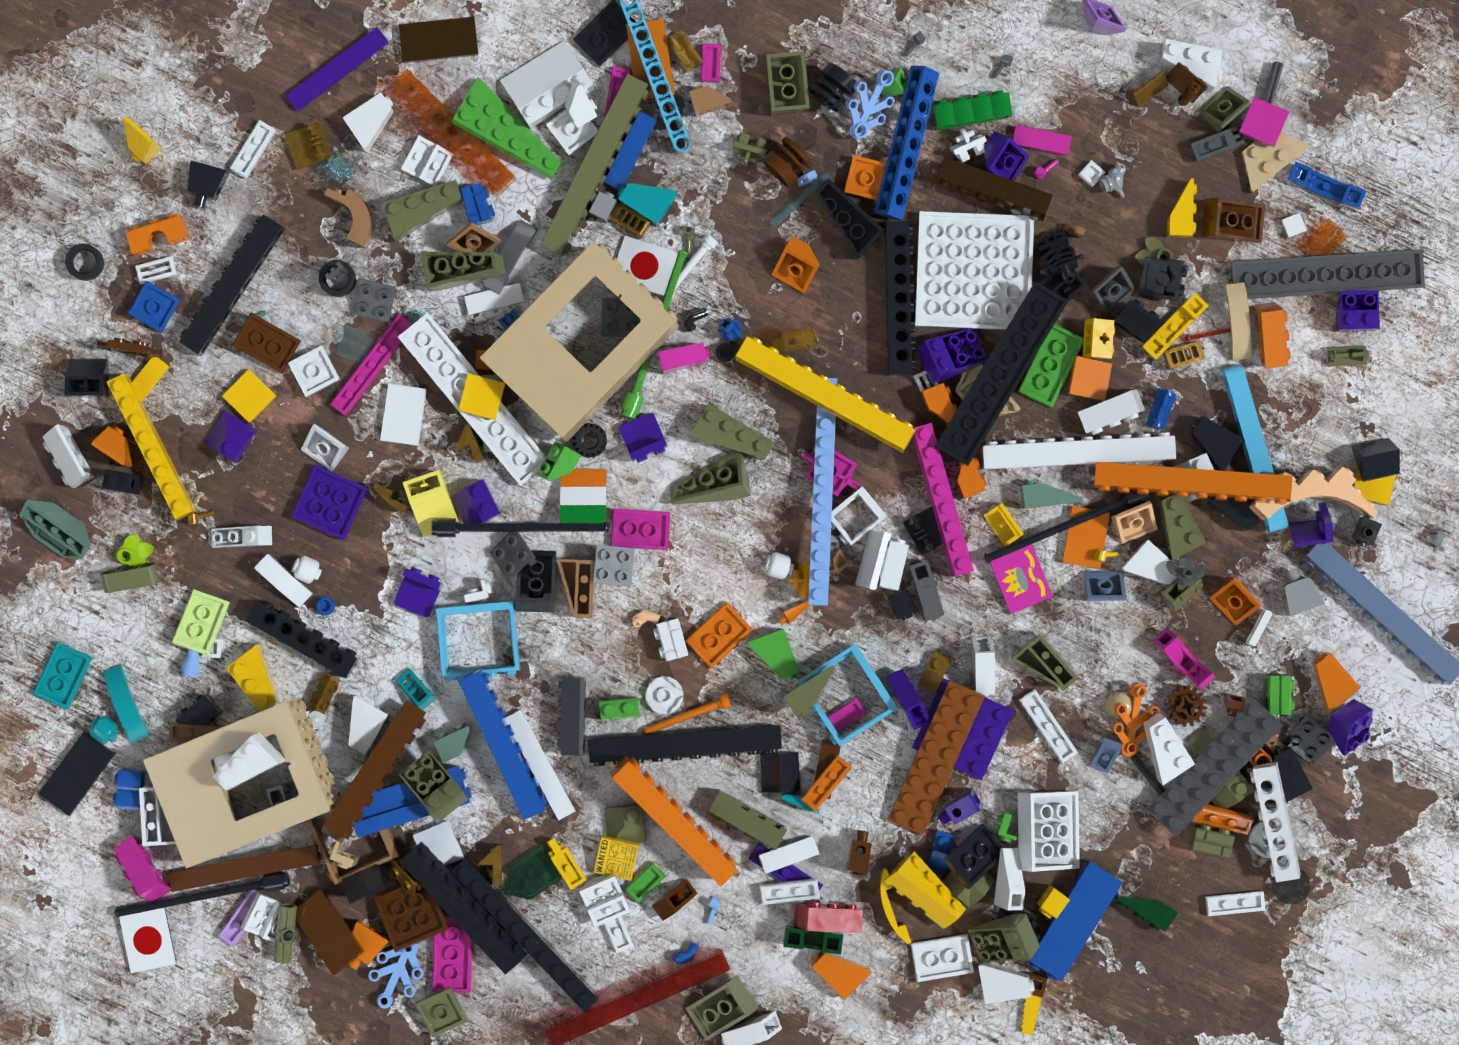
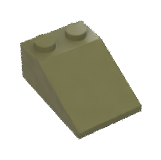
M833 665L784 696L796 717L799 718L801 716L804 719L813 713L811 709L816 706L836 672Z
M736 975L685 1009L707 1041L748 1017L758 1007L738 975Z

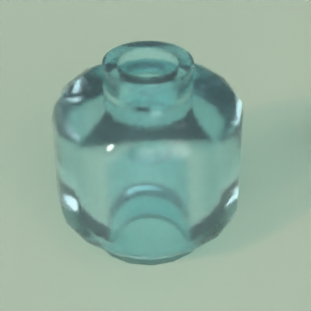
M340 154L331 155L324 167L326 175L338 183L343 182L345 179L348 181L354 172L351 170L352 162Z

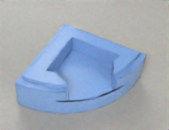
M813 170L799 177L797 180L798 185L803 186L817 179L816 171Z

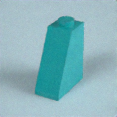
M628 183L626 187L622 186L617 195L619 196L618 201L621 204L647 218L655 226H658L676 199L678 192L672 189Z

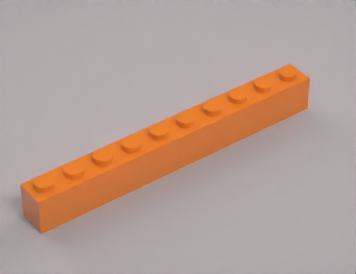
M1096 462L1094 485L1099 491L1109 492L1110 489H1118L1120 493H1129V490H1134L1138 494L1157 492V495L1168 496V493H1174L1177 497L1196 495V498L1199 499L1215 496L1217 500H1227L1228 497L1235 498V501L1239 502L1255 499L1256 503H1267V500L1275 501V504L1285 505L1286 502L1291 501L1293 476Z

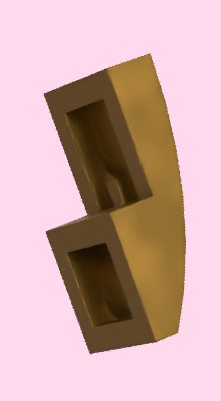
M375 483V490L387 503L397 510L407 513L409 506L392 499L394 491Z

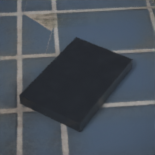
M612 0L573 39L599 67L628 40L626 28L628 23L622 7L615 0ZM630 17V21L636 23V21L632 17Z
M982 823L943 860L968 890L999 861L1002 846Z

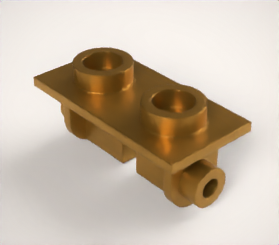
M683 30L669 37L670 39L667 42L688 73L703 62Z
M325 673L324 676L322 675L316 687L322 691L321 693L314 691L309 701V708L325 714L326 710L330 707V701L337 691L341 679L332 677L328 673Z
M401 858L396 861L392 859L389 870L391 876L397 879L402 888L414 897L415 890L417 888L421 890L423 887L401 865Z

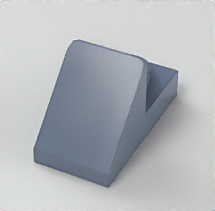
M1105 737L1100 739L1090 767L1108 773L1121 751L1122 744Z

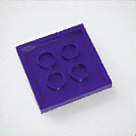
M314 465L291 517L345 541L368 488Z

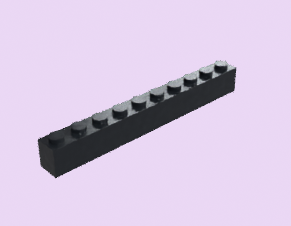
M780 725L588 739L589 763H594V766H605V762L612 761L613 765H618L626 756L629 759L633 757L638 763H644V759H651L652 762H661L663 758L671 757V761L682 760V756H690V759H701V755L709 754V758L721 757V753H728V756H740V752H747L748 755H757L762 750H767V754L778 753V749H782Z
M468 857L451 871L584 1013L599 999V995L502 892L495 885H492V882Z

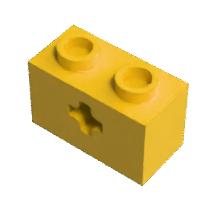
M1097 318L1085 320L1084 358L1112 359L1114 353L1113 336L1115 334L1114 320Z
M1049 885L1036 904L1040 906L1038 910L1048 918L1053 916L1057 919L1070 899Z

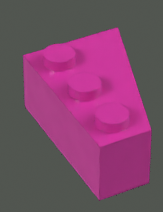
M132 835L113 848L116 853V861L124 867L123 873L129 881L131 880L134 885L132 889L138 897L140 896L154 902L171 891L170 885H166L160 877L163 873L160 869L157 871L151 861L153 858L145 846H142L139 838Z

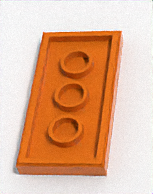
M664 19L646 21L672 94L675 96ZM626 24L633 76L648 84L650 93L646 100L655 99L628 24ZM639 32L636 38L643 41L647 38V34ZM646 50L643 53L646 59H650L654 55L651 50ZM653 68L650 70V75L657 77L661 71L658 68ZM659 86L656 92L664 95L667 92V88Z

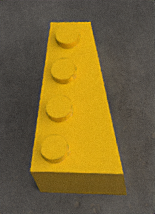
M915 851L903 859L883 881L888 886L890 884L897 889L896 892L901 896L905 895L912 900L911 904L916 908L921 907L925 911V915L943 929L958 920L966 910Z

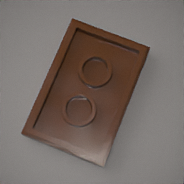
M250 312L232 346L283 374L301 340Z

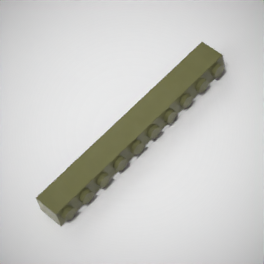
M627 74L540 244L542 247L563 257L564 253L568 254L572 246L570 241L573 236H577L581 228L578 226L581 219H586L589 213L587 208L590 202L594 203L598 195L596 192L598 186H602L607 176L604 174L607 168L611 169L615 161L613 157L616 151H620L624 143L622 141L624 135H628L633 126L630 124L633 117L637 118L641 111L639 106L642 100L646 101L650 93L647 83Z

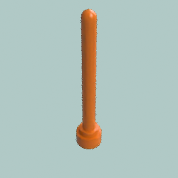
M726 692L721 694L716 701L645 727L643 732L648 735L719 707L720 709L730 708L732 704Z

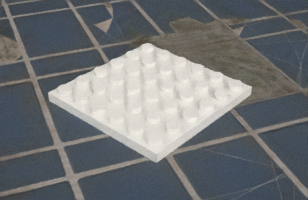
M920 211L915 326L1006 330L1032 287L1034 221L1028 216Z

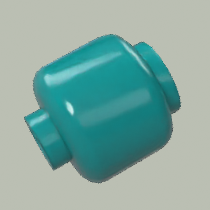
M97 716L89 726L90 736L101 744H106L109 741L112 743L119 735L116 732L118 724L107 716Z

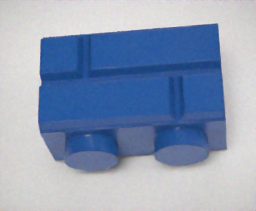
M476 183L460 188L469 224L473 223L480 226L493 222L492 216H495L493 205H488L487 198L490 195L487 186L483 187L482 183Z

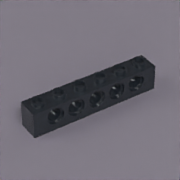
M266 600L256 602L246 622L345 679L349 678L360 659L356 656L357 652L348 647L346 650L339 647L341 643L332 638L327 640L322 637L324 634L314 628L312 631L306 628L307 624L299 619L296 621L289 618V613L282 609L278 612L273 609L274 605ZM270 613L275 617V621L271 625L266 621V617ZM286 623H289L292 627L289 634L283 631V626ZM303 632L308 635V641L305 644L299 640ZM319 642L325 645V650L322 653L316 650V645ZM335 652H339L342 656L341 661L338 663L332 658Z

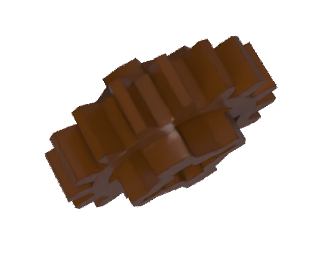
M1186 685L1185 689L1182 686H1178L1179 691L1172 689L1173 695H1167L1170 701L1164 704L1169 706V709L1165 711L1166 713H1171L1169 719H1176V725L1182 722L1183 727H1186L1187 723L1190 726H1194L1193 721L1200 723L1199 716L1205 717L1202 711L1208 708L1203 706V703L1207 701L1206 699H1201L1203 693H1196V687L1190 690V685ZM1186 693L1192 694L1196 699H1189ZM1178 697L1179 700L1177 704L1174 705V701ZM1184 701L1190 703L1187 710L1182 709V706L1185 705ZM1198 707V710H1197L1196 714L1194 715L1193 712H1194L1195 708ZM1176 713H1183L1186 719L1180 718Z

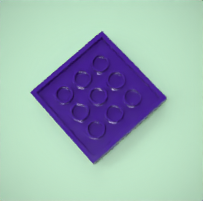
M945 678L942 680L927 713L930 720H932L949 682ZM985 697L954 768L982 780L1014 710ZM930 722L920 728L913 743V749L918 751Z

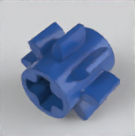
M725 318L720 322L718 332L724 341L727 339L735 341L740 337L743 328L737 318L733 320Z

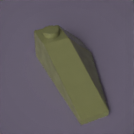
M741 453L721 457L717 460V463L710 467L705 466L698 474L694 476L689 475L670 486L672 505L730 501L751 496L750 480Z
M1203 728L1187 740L1194 760L1213 741ZM1238 772L1211 802L1215 807L1228 809L1243 800L1254 789L1243 775Z

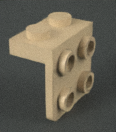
M345 839L342 843L338 841L332 842L328 853L331 854L330 859L337 862V866L348 869V867L350 868L357 864L359 857L341 850Z

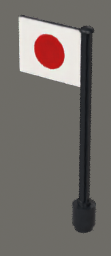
M279 871L263 874V878H260L258 881L124 908L117 907L115 909V916L120 919L130 972L135 973L177 964L165 907L260 888L262 890L265 889L267 893L283 890L290 886L288 872Z

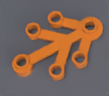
M1134 682L1129 687V693L1134 697L1131 716L1128 715L1125 704L1116 703L1114 706V712L1120 716L1128 728L1127 736L1123 732L1124 726L1122 723L1115 721L1110 727L1111 731L1121 741V753L1127 757L1135 755L1138 751V744L1146 738L1144 727L1138 735H1136V730L1149 718L1160 713L1158 707L1149 705L1146 711L1139 717L1141 700L1147 693L1145 685L1139 682Z

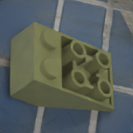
M430 750L399 773V776L436 823L440 822L468 800L464 791Z
M1026 914L1008 915L968 929L981 962L1031 960L1040 947Z

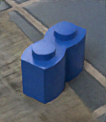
M119 770L115 774L114 783L117 785V793L113 795V804H116V809L140 810L139 788L145 785V771Z

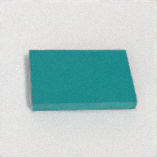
M58 641L33 694L69 710L93 657Z

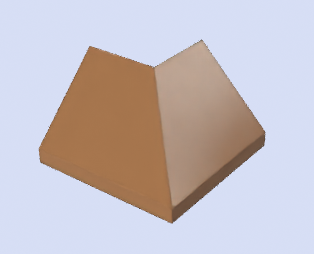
M470 223L447 241L446 245L457 252H489L501 242V239Z

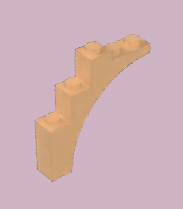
M1343 466L1336 468L1326 480L1324 475L1315 469L1307 471L1297 483L1293 477L1291 501L1285 504L1287 505L1302 498H1328L1344 503L1369 519L1374 518L1379 513L1375 509L1374 503L1368 499L1366 500L1361 495L1362 492L1357 487L1352 486L1356 481L1353 477V472ZM1286 472L1278 474L1292 476L1291 474ZM1254 500L1249 508L1261 520L1269 519L1285 505L1275 504V501L1267 500V503H1256Z

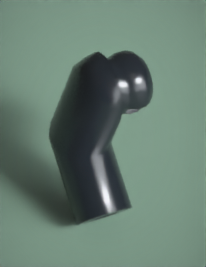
M705 307L690 313L684 321L683 325L686 327L687 332H692L696 329L694 323L697 320L708 316V311Z

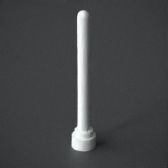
M707 233L702 238V246L681 270L676 288L707 250L714 249L718 244ZM660 296L658 299L662 302L664 296Z

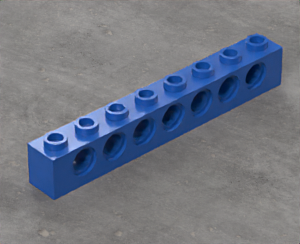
M911 65L874 210L875 214L891 220L903 221L939 77L938 72L926 66Z

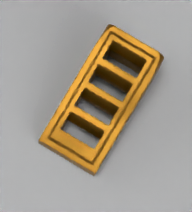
M621 203L617 205L609 218L640 239L643 238L651 225L650 220ZM622 209L624 210V213L618 220L616 219V217ZM627 214H630L631 216L629 217L626 224L623 223V220L625 219ZM633 218H637L634 225L630 227L629 225L632 222ZM640 221L643 222L639 231L635 230Z
M1200 341L1163 352L1168 371L1205 359ZM1194 346H1196L1197 353H1198V356H1199V357H1196V358H1195V355H1194V352H1193V349H1192V347H1194ZM1185 349L1189 350L1191 356L1190 360H1188ZM1178 351L1182 352L1184 358L1183 362H1181ZM1172 353H1175V357H1176V360H1177V363H1176V364H1174V361H1173V358H1172V355H1171Z

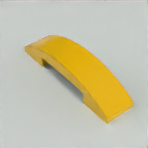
M1194 293L1153 334L1142 348L1157 360L1209 305Z
M883 868L880 876V896L884 912L898 936L907 944H910L911 940L905 923L897 925L886 890L893 888L891 884L888 886L883 882L889 876L887 869Z

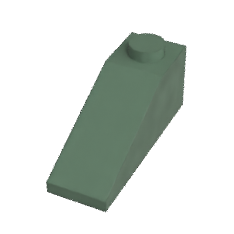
M1036 480L1025 481V485L1020 486L1023 509L1082 502V497L1043 483L1036 484Z

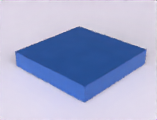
M146 281L128 315L162 333L180 299Z

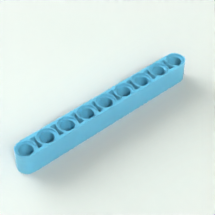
M620 0L623 13L672 145L677 153L684 154L690 149V140L639 2L634 0L632 4L627 5L623 0ZM633 14L640 16V20L636 23L630 21V17ZM639 32L647 34V38L643 41L638 40L636 36ZM646 50H651L654 55L652 58L646 59L643 53ZM658 68L661 72L659 76L653 77L650 75V70ZM659 86L667 88V92L664 95L656 92ZM666 104H672L674 110L666 113L663 107ZM672 122L680 123V129L677 131L671 130L670 124ZM681 139L687 142V146L684 149H679L676 146V143Z
M1242 364L1222 369V376L1239 435L1243 438L1241 442L1250 473L1274 474ZM1284 507L1276 511L1269 519L1264 520L1268 533L1288 528Z

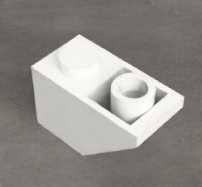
M575 79L572 82L565 108L578 128L598 116L594 111L597 109L592 99L589 100L586 95L589 92L585 84H580Z

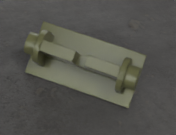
M1366 346L1327 348L1328 367L1367 365L1369 351H1366Z

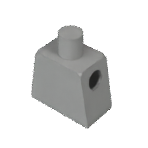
M1297 568L1286 572L1289 583L1281 586L1286 616H1293L1325 604L1310 577L1300 579Z

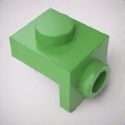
M1003 812L1002 815H998L996 826H998L996 834L1000 835L1001 840L1011 843V840H1017V836L1007 833L1012 815Z

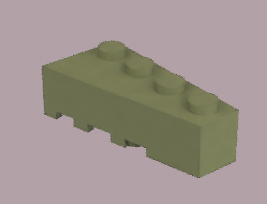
M453 180L383 202L394 240L396 242L400 241L403 237L413 233L421 226L433 221L434 218L462 203L463 200L457 181Z
M421 251L426 287L433 291L445 290L506 275L503 256L494 252Z
M709 403L689 435V438L762 460L766 459L775 442Z
M720 789L708 809L711 812V817L718 821L721 819L727 821V826L734 830L739 828L744 831L745 836L752 840L754 838L761 841L760 844L768 849L773 848L776 850L787 831V827Z

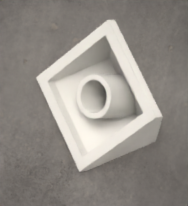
M316 424L312 426L301 448L303 452L331 472L349 449L348 446Z

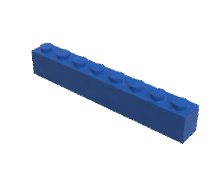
M479 669L461 677L458 682L523 820L545 811L546 798L537 789L539 787L538 781L529 772L531 769L530 764L521 755V752H523L519 742H515L513 735H515L514 730L510 724L507 725L504 719L506 718V713L503 707L499 708L496 702L498 696L495 690H491L488 685L490 680L487 673H483Z

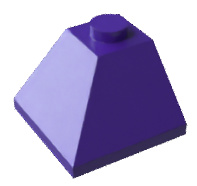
M995 131L984 146L987 169L992 174L1013 181L1029 158V155L1009 136Z
M224 410L204 443L231 461L238 463L258 430Z

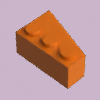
M1276 302L1252 305L1253 311H1257L1258 317L1255 327L1259 329L1258 347L1261 365L1265 369L1288 366L1291 354L1290 349L1287 348L1289 332L1285 328V322L1288 321L1287 312Z

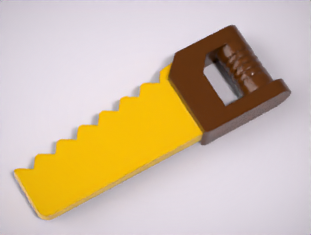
M1028 972L1030 980L1033 979L1035 982L1042 983L1041 989L1035 988V991H1032V996L1024 998L1026 1001L1023 1003L1025 1007L1023 1008L1024 1013L1022 1016L1024 1018L1021 1020L1023 1024L1021 1025L1022 1030L1020 1033L1033 1035L1048 976L1046 974L1042 976Z

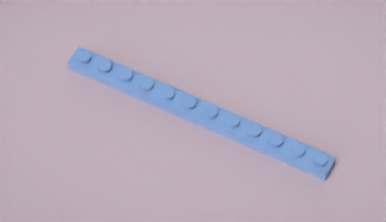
M828 378L830 383L834 385L837 383V378ZM817 406L808 597V605L828 606L836 416Z

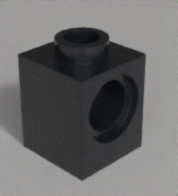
M906 590L888 598L897 619L902 618L904 621L913 617L912 612H915V608Z

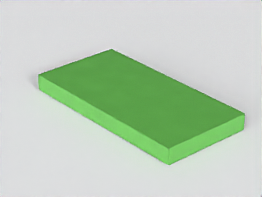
M1054 324L1032 360L1017 392L1053 408L1072 368L1074 356L1078 355L1084 338Z

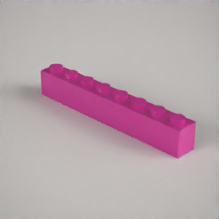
M932 423L913 428L915 432L912 440L934 511L951 576L955 577L972 572L974 569L940 450L935 447L937 440Z

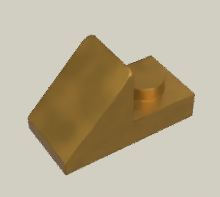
M467 424L462 431L455 451L458 452L470 446L471 449L468 450L472 461L476 460L477 463L483 462L485 458L471 426Z
M934 651L917 686L935 694L944 679L943 676L951 659Z
M503 844L496 846L478 863V865H493V868L489 869V880H492V885H500L502 883Z

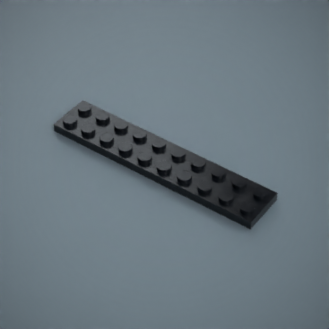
M1034 282L936 443V448L964 465L969 466L1068 303V300L1040 283Z

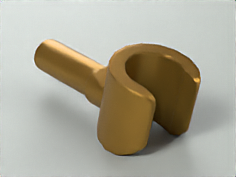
M214 511L190 514L188 516V524L197 525L198 518L214 515Z

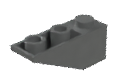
M928 560L908 566L926 621L943 616L944 611Z

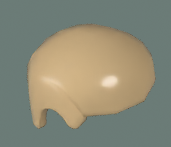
M1127 692L1111 693L1106 698V713L1114 720H1122L1114 712L1115 704L1122 703L1127 706V713L1131 716L1134 697Z

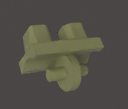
M740 132L737 140L733 143V150L746 153L738 154V158L744 160L743 166H747L748 162L756 163L757 158L750 155L764 158L767 155L766 139L757 138L755 146L748 145L750 135Z

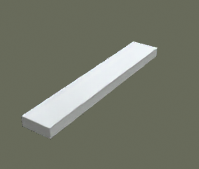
M522 710L504 718L507 725L510 724L515 733L513 737L516 742L520 743L523 750L522 754L528 760L531 771L536 777L558 821L575 812V808Z

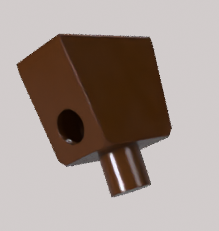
M857 830L856 840H852L850 844L845 873L860 876L867 874L872 843L867 842L869 832ZM857 848L863 849L862 855L857 853Z

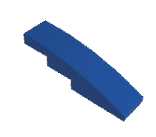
M642 111L639 112L606 177L605 183L618 190L625 186L630 173L633 171L640 154H642L657 119Z

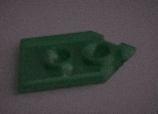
M542 846L509 867L504 891L505 895L531 900L562 879Z

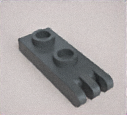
M1235 126L1191 143L1190 148L1196 163L1245 144L1244 140L1236 142V139L1242 137L1240 133L1233 135V132L1238 131L1239 127Z

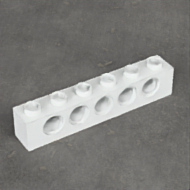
M1278 763L1254 765L1250 776L1252 783H1255L1257 788L1254 791L1255 800L1260 803L1261 809H1258L1260 821L1263 820L1265 828H1262L1264 840L1267 839L1269 845L1266 847L1267 857L1271 858L1273 864L1270 865L1271 876L1275 877L1276 882L1300 879L1301 873ZM1269 781L1272 787L1266 789L1262 786V782ZM1273 800L1276 806L1268 807L1266 801ZM1276 818L1279 820L1280 825L1273 826L1269 820ZM1280 837L1284 840V843L1277 845L1273 839ZM1285 856L1288 862L1280 863L1277 858Z

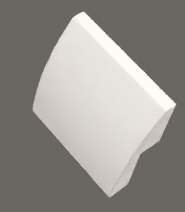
M418 135L400 169L434 187L437 186L453 153Z
M449 820L413 835L416 845L422 841L445 866L464 859L461 847Z
M615 874L579 889L595 927L630 912Z
M257 892L240 928L259 935L263 939L275 942L276 937L273 935V929L277 925L279 905L283 902Z

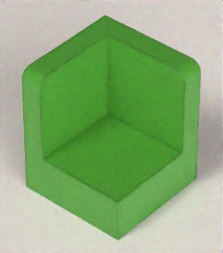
M902 68L888 70L893 73L894 80L889 86L883 87L882 95L893 97L904 94L908 78Z

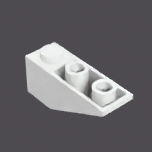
M272 526L211 529L212 548L272 545Z
M1001 848L994 905L1006 910H1023L1025 886L1018 848Z

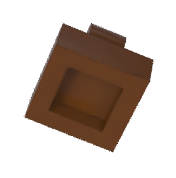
M1225 693L1223 700L1225 707H1228V716L1236 717L1237 710L1242 711L1246 706L1245 698Z

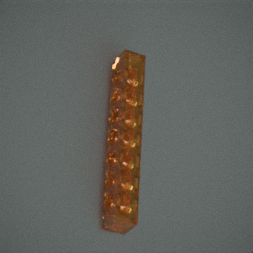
M408 69L391 84L394 88L392 91L394 95L400 100L404 98L408 102L406 104L408 109L413 113L417 111L421 115L419 119L426 126L430 124L435 129L433 133L440 140L444 138L448 142L446 146L453 153L457 151L461 155L459 159L467 167L471 165L475 169L473 173L480 180L484 178L488 182L486 186L494 194L498 192L501 195L516 180L515 175L474 135L451 123L454 115ZM416 89L417 94L414 97H408V91ZM423 103H430L431 106L428 110H421ZM437 116L444 117V121L441 124L434 123ZM451 129H456L458 131L457 135L453 138L448 137V132ZM463 143H470L471 148L468 151L461 150ZM477 156L485 158L484 162L480 165L474 162ZM492 169L498 171V175L495 178L488 177V172Z

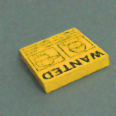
M602 835L594 873L608 876L615 874L617 878L631 881L639 843Z

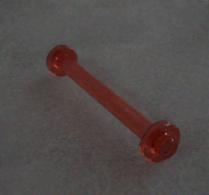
M1230 328L1190 336L1186 334L1184 340L1190 343V340L1229 333L1231 331Z

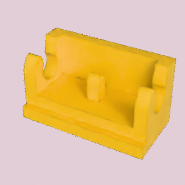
M1000 503L983 515L1004 547L1024 535L1003 503Z

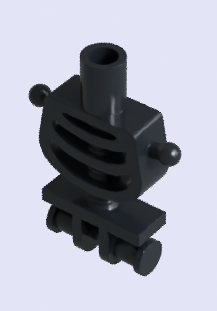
M1063 228L1055 233L1052 231V236L1050 237L1043 235V238L1035 239L1034 242L1040 256L1044 255L1043 262L1046 269L1041 270V275H1046L1049 272L1053 278L1061 275L1067 284L1073 282L1075 276L1072 270L1078 268L1077 260H1082L1085 256L1082 253L1076 256L1074 248L1069 246L1070 243Z

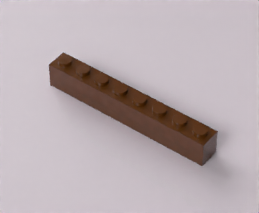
M406 700L324 823L321 830L323 833L340 843L344 839L348 840L354 831L352 829L355 822L359 824L364 816L362 811L365 807L369 808L375 799L373 797L376 791L380 792L385 784L383 780L386 775L390 777L396 767L394 763L397 759L400 761L406 752L404 750L407 744L411 745L416 737L414 733L417 728L421 730L426 722L424 719L425 711Z

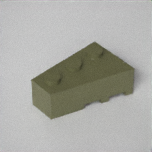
M1172 494L1159 501L1168 558L1171 561L1206 543L1182 497Z
M1041 632L1011 656L1012 661L1024 666L1029 671L1041 676L1063 691L1079 678L1078 674Z

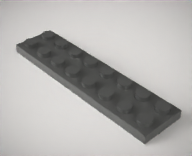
M1253 699L1193 761L1195 765L1184 771L1147 810L1177 837L1277 733L1283 724Z

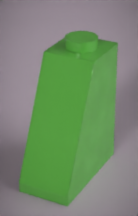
M784 629L748 642V645L781 679L785 678L788 681L797 677L796 673H799V669Z

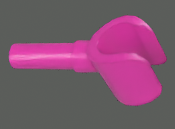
M1055 159L1045 169L1039 165L1033 175L1038 179H1043L1047 172L1058 164L1059 161Z

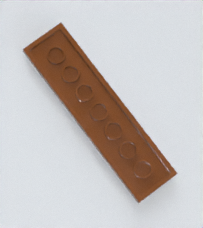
M949 679L891 810L888 821L924 835L985 698L984 694Z

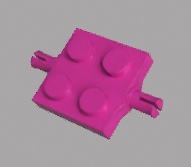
M805 450L802 458L811 462L810 469L805 478L814 482L815 456ZM834 450L833 495L838 497L847 485L857 491L861 484L852 479V474L858 464Z

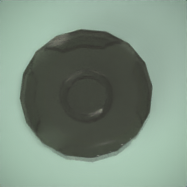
M1300 869V879L1276 882L1275 877H1272V892L1275 897L1281 902L1291 905L1298 904L1306 899L1310 892L1311 884L1305 871Z

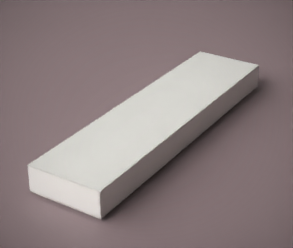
M1035 689L1018 699L1062 764L1078 753Z
M605 875L596 877L592 880L587 881L586 883L587 885H589L593 882L605 878ZM622 916L604 923L616 953L634 946Z

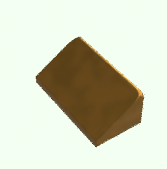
M1159 72L1131 95V99L1137 107H1142L1168 86L1165 72Z

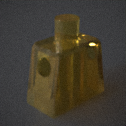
M806 328L782 332V338L772 339L773 348L777 350L784 349L786 353L818 350L816 330ZM795 339V343L791 345V340Z

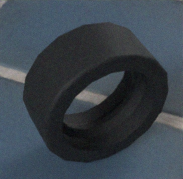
M81 243L73 246L68 251L65 265L72 276L79 280L89 281L94 280L103 271L104 258L97 248L90 244ZM88 251L95 257V267L89 273H80L74 267V258L79 252Z
M332 260L321 268L319 284L328 295L343 297L354 289L356 274L353 268L346 262ZM337 262H340L348 270L349 278L347 285L340 290L330 288L325 276L332 267L338 268Z

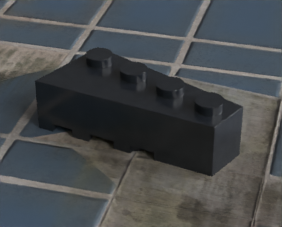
M829 178L815 192L857 258L860 259L885 230Z

